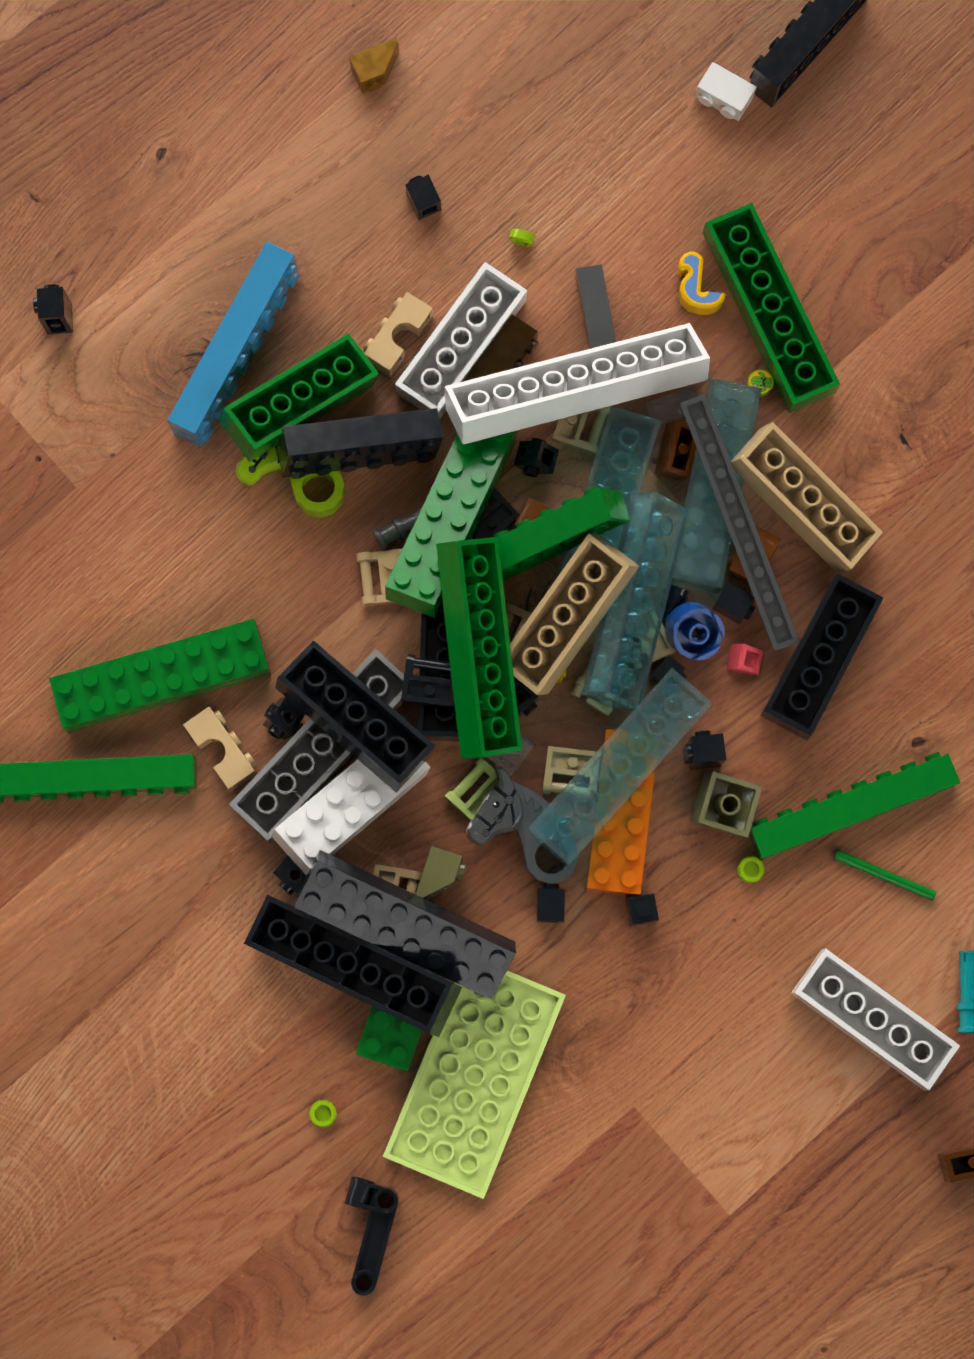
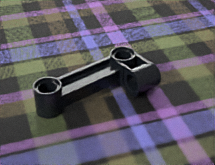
M352 1176L344 1203L353 1207L370 1210L351 1281V1286L355 1293L366 1296L374 1291L377 1284L399 1197L397 1192L390 1187ZM384 1192L390 1193L394 1198V1203L389 1208L382 1207L378 1201L379 1196ZM366 1274L371 1278L372 1285L370 1288L362 1289L357 1285V1277L359 1275Z

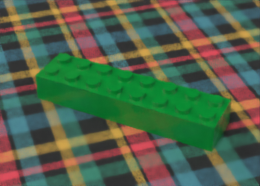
M749 203L705 222L702 234L767 369L773 377L788 412L791 413L835 394L840 386V382L753 204Z
M516 431L467 444H462L457 433L385 585L386 600L430 617H436L443 601L436 544L472 539L516 444Z
M498 537L438 543L436 547L461 758H482L522 751Z
M254 619L57 675L49 678L62 729L70 733L271 674L257 624Z

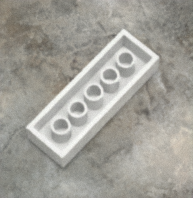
M484 262L395 383L396 394L420 410L437 408L439 418H441L446 412L445 386L464 381L512 314L516 316L527 301V290Z
M357 759L276 827L272 838L303 873L307 875L319 850L333 856L427 775L430 766L425 762L396 793Z
M826 948L818 953L790 993L922 1090L931 1089L960 1047L955 1041Z

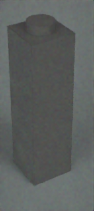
M602 264L576 268L575 277L588 349L615 343L616 338Z

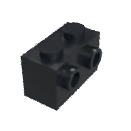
M48 284L44 288H37V297L33 298L34 312L38 313V319L47 335L73 333L72 303L63 286Z
M709 730L695 732V736H692L687 744H685V748H683L684 764L689 763L690 770L721 767L726 761L723 733L711 734Z

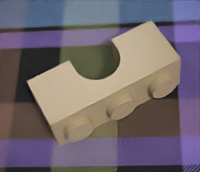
M408 292L403 298L399 297L392 307L393 313L389 318L385 317L378 327L379 333L375 339L370 338L363 349L364 354L372 365L390 378L405 358L404 349L393 341L396 334L401 331H410L420 336L433 318V308Z
M207 707L184 723L183 726L200 749L211 743L224 745L225 757L213 768L232 792L257 774L253 769L257 764L249 752L245 755L241 752L238 746L242 742L234 731L230 733L226 731L223 725L227 721L219 710L213 712L210 707Z

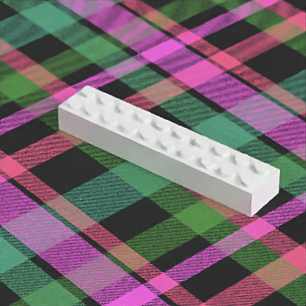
M689 323L445 386L446 410L462 444H467L708 380L710 357Z

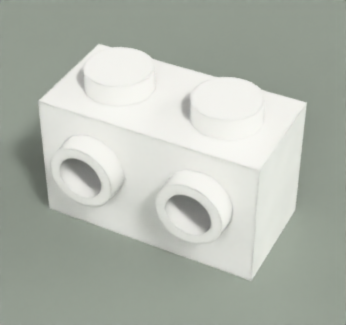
M712 62L697 86L695 97L707 107L712 106L719 110L724 117L735 119L739 122L754 97L756 86Z

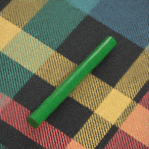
M837 849L834 855V860L933 901L937 891Z

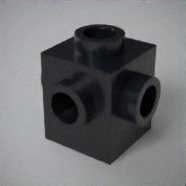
M532 438L531 441H520L514 466L523 470V474L529 477L536 478L538 474H553L559 449L539 438Z
M284 696L276 704L272 703L264 714L266 720L263 726L268 728L267 732L274 738L279 740L281 738L287 739L294 736L303 726L301 721L305 713Z
M289 856L273 872L282 881L279 886L290 895L293 892L298 893L306 877ZM296 872H300V878L294 880L293 875Z

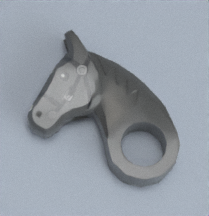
M502 766L496 768L498 783L486 795L466 829L467 838L476 845L483 846L499 833L516 830L520 841L524 867L536 880L549 884L565 881L575 871L578 861L577 848L568 825L545 799L536 792L513 782ZM554 840L564 850V862L554 872H543L536 864V850L545 841Z

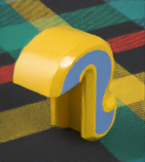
M696 252L685 253L679 261L677 271L678 277L685 276L681 281L678 293L680 304L688 312L697 315L714 314L722 308L726 294L701 292L703 258Z

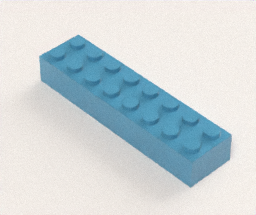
M266 241L167 419L174 435L200 448L204 442H209L214 432L213 425L216 420H219L223 408L226 407L224 405L228 398H233L236 394L239 378L241 375L245 376L251 365V362H249L253 353L257 354L263 344L262 337L265 331L269 332L274 325L276 311L278 309L281 310L286 303V293L290 287L294 288L299 279L294 254Z

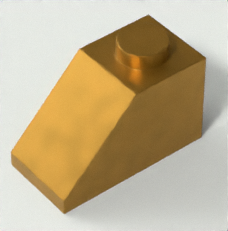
M397 38L349 56L351 69L362 93L376 91L386 84L399 54Z

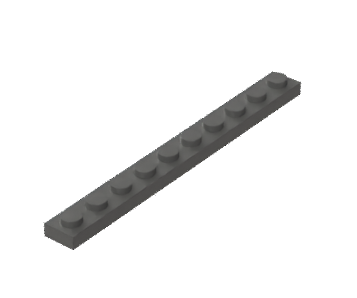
M703 394L680 403L773 649L777 651L800 641L707 398Z

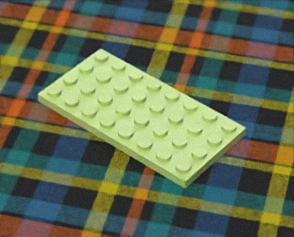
M506 971L492 999L462 986L440 1037L433 1035L383 1157L484 1199L566 995L510 971Z

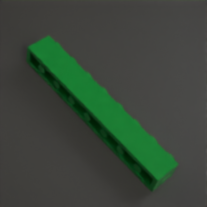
M939 752L924 757L926 762L916 765L915 761L900 766L901 771L895 774H891L890 770L876 775V781L867 784L866 780H862L850 785L852 790L842 793L841 789L826 794L827 799L817 802L816 798L801 804L803 809L793 812L792 808L778 812V818L768 821L767 817L752 822L753 828L750 829L749 836L758 858L763 860L957 786L961 782L949 753L942 756Z
M193 754L0 764V803H4L6 798H14V802H30V797H41V801H55L57 796L68 795L70 800L84 799V795L94 794V798H110V793H121V797H135L137 792H147L149 796L164 795V791L174 790V794H190V789H197L196 757Z

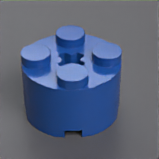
M699 602L681 604L665 619L667 640L683 656L694 660H704L713 656L721 647L720 644L725 634L723 622L717 614Z

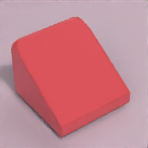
M733 644L730 650L727 669L759 676L763 650L746 644Z

